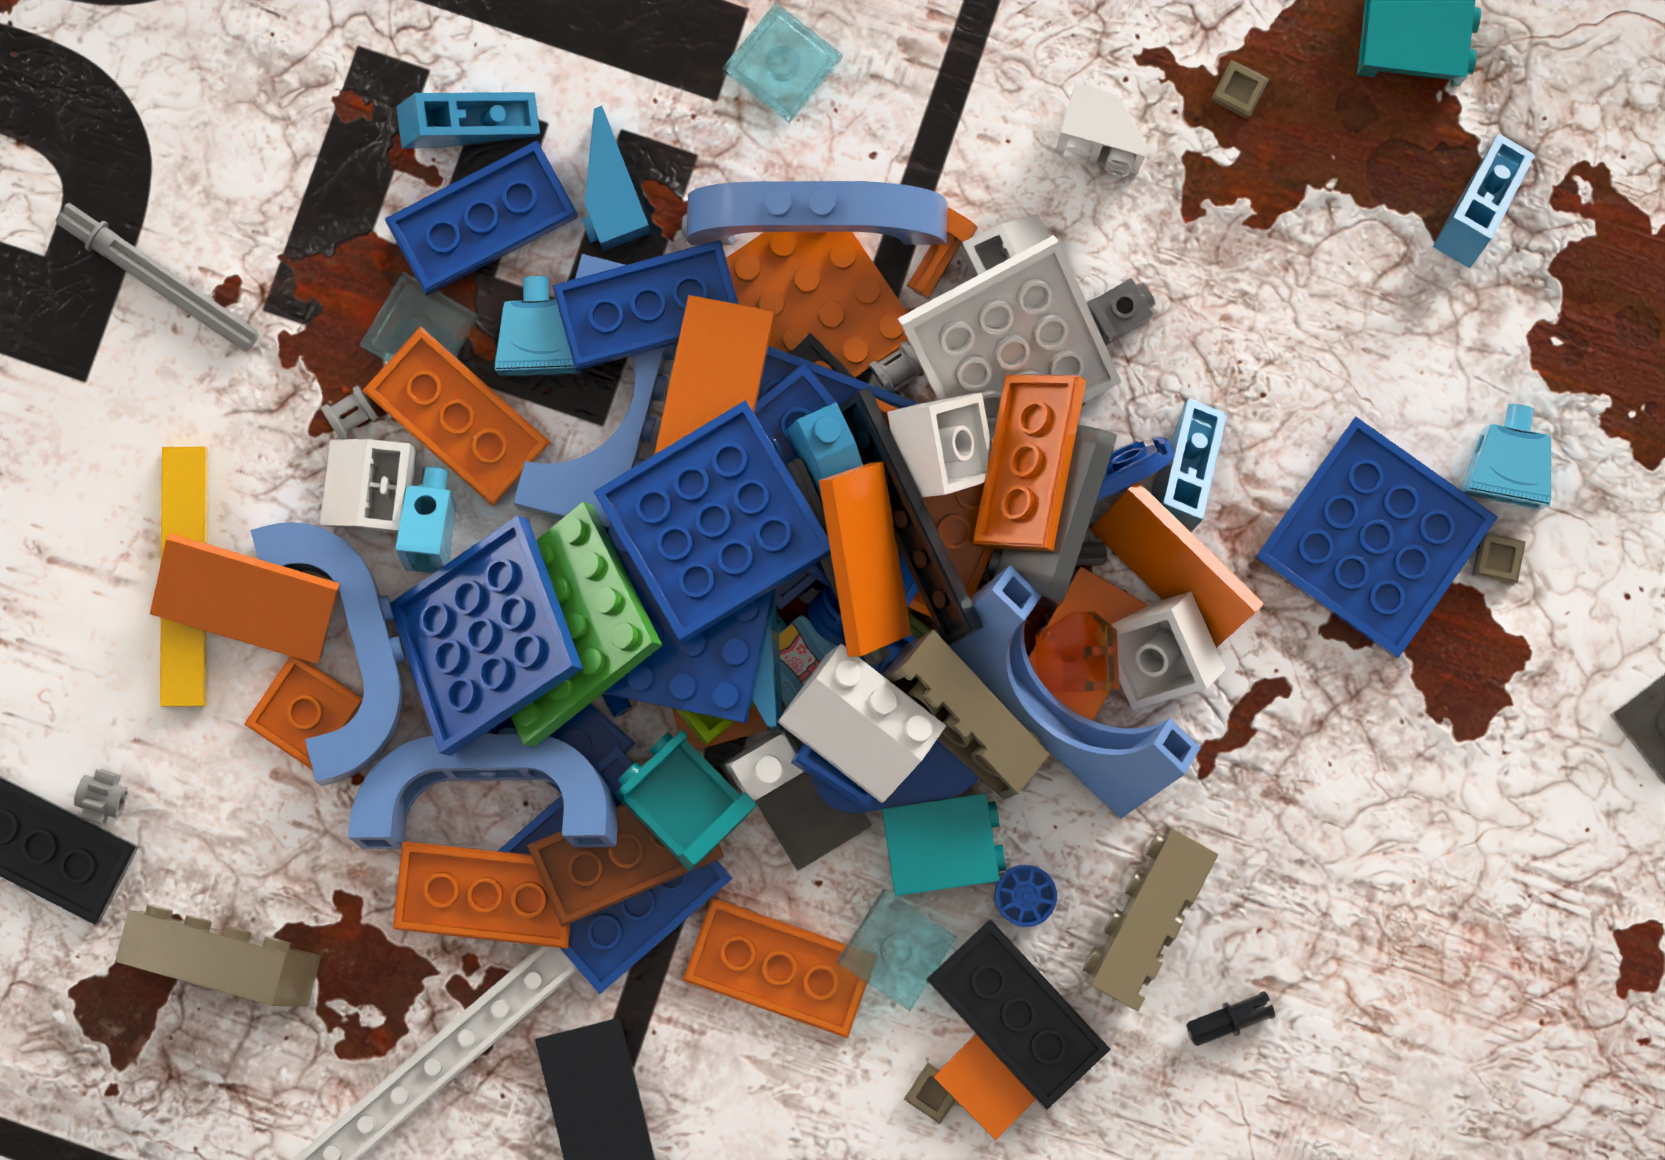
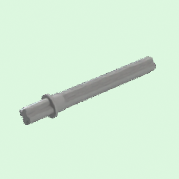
M67 203L63 211L58 214L55 220L58 222L57 224L85 243L84 248L87 251L95 250L105 258H108L241 350L248 351L256 343L259 336L256 329L126 242L119 235L108 229L109 223L106 221L97 222L71 203Z

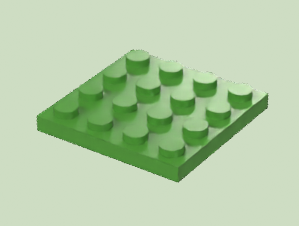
M586 502L580 503L536 540L583 669L511 716L523 744L534 748L662 646L594 506Z

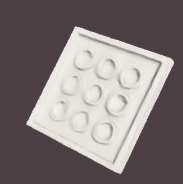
M1054 235L898 318L937 400L982 393L991 446L1005 375H1078L1087 380L1082 403L1121 383V379L1061 244Z

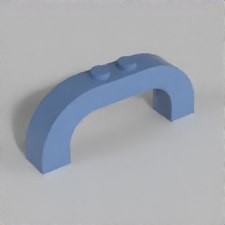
M756 181L722 183L697 188L688 194L686 239L691 245H702L721 240L722 245H734V235L750 232H869L896 237L903 245H947L948 202L941 194L928 189L884 182Z
M287 522L252 529L250 531L258 559L297 571L308 570L318 572L327 576L332 581L340 583L339 592L364 684L363 700L356 715L345 726L330 733L305 739L315 780L320 786L350 778L369 767L386 750L398 729L402 716L404 691L398 663L405 662V656L399 636L391 638L387 622L394 620L388 595L380 596L370 570L353 547L336 534L324 528L305 523Z
M503 728L499 730V734H483L451 756L439 753L434 736L415 739L388 753L372 768L357 792L351 810L348 838L361 849H402V841H405L407 817L413 803L426 789L446 781L543 780L557 785L560 788L564 802L562 836L573 847H616L617 812L613 796L605 780L578 750L550 736L535 748L523 744L516 728Z

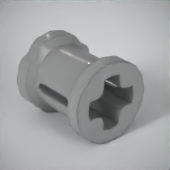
M906 341L899 344L900 349L885 359L868 364L883 390L894 393L895 387L915 374L918 376L924 374L913 349Z
M359 385L352 388V394L332 406L326 404L321 407L325 417L340 439L347 438V432L368 419L374 421L379 418ZM358 406L359 409L344 419L342 418L343 414Z

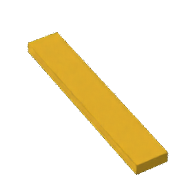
M205 446L162 447L161 560L166 538L170 533L207 543L208 448ZM161 618L160 638L161 707L207 706V631Z

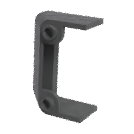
M1078 424L1054 552L1003 549L1002 551L994 549L986 572L987 574L996 577L1011 565L1041 595L1036 605L1055 611L1063 603L1113 452L1117 434Z

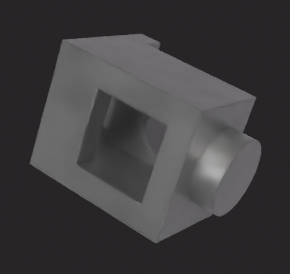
M1130 278L1101 296L1088 301L1087 305L1105 345H1108L1150 321L1154 315L1150 308L1155 306L1156 303L1144 283L1136 286L1134 280ZM1120 300H1127L1132 306V311L1128 314H1122L1117 310L1116 303Z

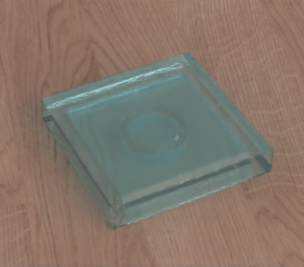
M775 2L722 69L724 73L790 124L841 61L843 54Z
M403 272L359 346L388 363L421 326L453 356H456L479 316L438 291L425 296L417 279Z
M883 889L836 963L905 1009L911 1011L928 984L926 978L939 967L957 937L888 890Z

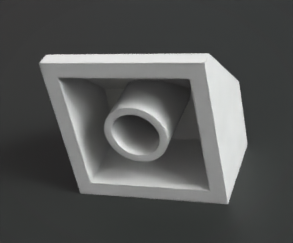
M982 393L921 403L887 412L890 425L889 430L921 497L946 495L985 483L991 441Z
M1191 591L1154 602L1098 632L1132 711L1205 690L1225 670Z

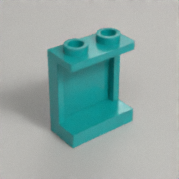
M1365 0L1357 75L1374 77L1378 71L1449 79L1452 86H1460L1467 78V75H1473L1477 51L1476 49H1470L1472 33H1477L1479 29L1481 8L1475 7V0Z
M682 729L674 737L667 732L649 750L654 756L643 767L636 762L618 779L622 787L618 790L616 798L691 872L753 812L757 803L746 792L740 795L687 741L689 735Z
M987 793L882 809L895 896L1000 881L999 871L1006 870L1003 845H994L992 828L1000 827L996 801L988 802Z

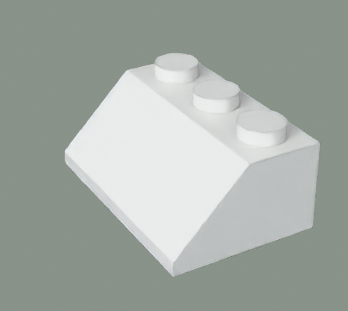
M843 644L838 645L825 655L777 721L880 803L885 802L923 760L946 727L944 723L861 658L848 657L847 648Z

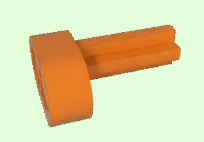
M948 207L947 245H930L907 287L914 290L913 292L929 299L958 248L962 246V242L972 238L978 227L971 220Z

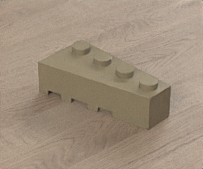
M934 630L906 644L881 674L946 725L937 740L1003 800L1018 795L1050 755L1041 746V740L1013 716Z
M1168 828L1164 835L1157 832L1145 854L1151 860L1143 873L1136 870L1124 892L1130 896L1122 912L1118 909L1113 911L1103 932L1109 935L1101 950L1096 947L1093 948L1082 968L1083 971L1088 973L1084 980L1086 983L1137 1012L1145 997L1138 994L1142 985L1148 986L1151 980L1156 978L1163 964L1164 955L1161 954L1164 945L1169 947L1176 939L1185 919L1182 912L1185 907L1190 908L1194 904L1219 855L1172 828Z
M147 904L146 911L128 910L115 962L270 1006L308 1007L321 955L290 948V942L276 938L265 937L264 941L250 938V931L236 927L225 926L224 931L211 928L212 921L200 917L186 915L185 921L172 918L173 910Z

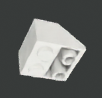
M1075 83L1055 151L1064 153L1063 159L1075 164L1087 165L1088 161L1105 165V171L1117 176L1128 177L1130 172L1138 174L1146 157L1148 147L1118 94Z
M1037 213L999 224L962 242L960 253L974 278L1049 238V235Z
M330 439L320 525L398 534L407 486H413L417 449L409 443L372 439Z

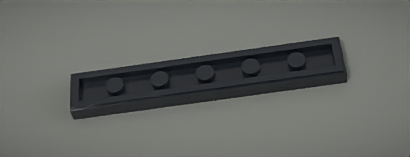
M870 388L859 390L838 405L856 442L862 464L884 461V473L891 504L895 541L941 638L948 646L957 644L983 628V625Z

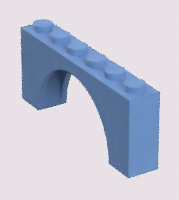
M582 254L575 279L625 265ZM677 344L632 356L635 367V387L629 410L619 428L600 447L580 458L561 463L524 462L513 502L518 510L561 520L580 503L586 502L594 506L606 532L609 531L611 521L595 496L594 491L645 461V459L639 458L642 443H650L654 433L656 418L651 417L650 414L654 400L661 402L667 384V376L661 375L665 359L673 360Z
M1009 565L970 597L983 628L949 647L1026 729L1032 731L1041 740L1042 745L1121 819L1185 775L1201 747L1170 717L1163 722L1144 728L1112 727L1079 715L1053 696L1033 670L1024 643L1026 618L1041 598V595Z

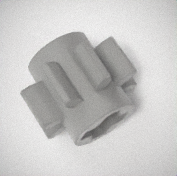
M96 769L94 777L84 775L81 778L76 789L74 806L84 808L81 815L82 819L98 824H106L108 816L116 819L119 818L128 795V788L118 785L121 775L103 769Z

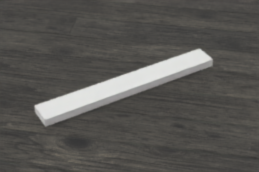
M539 946L292 1160L361 1159L579 971L560 948Z

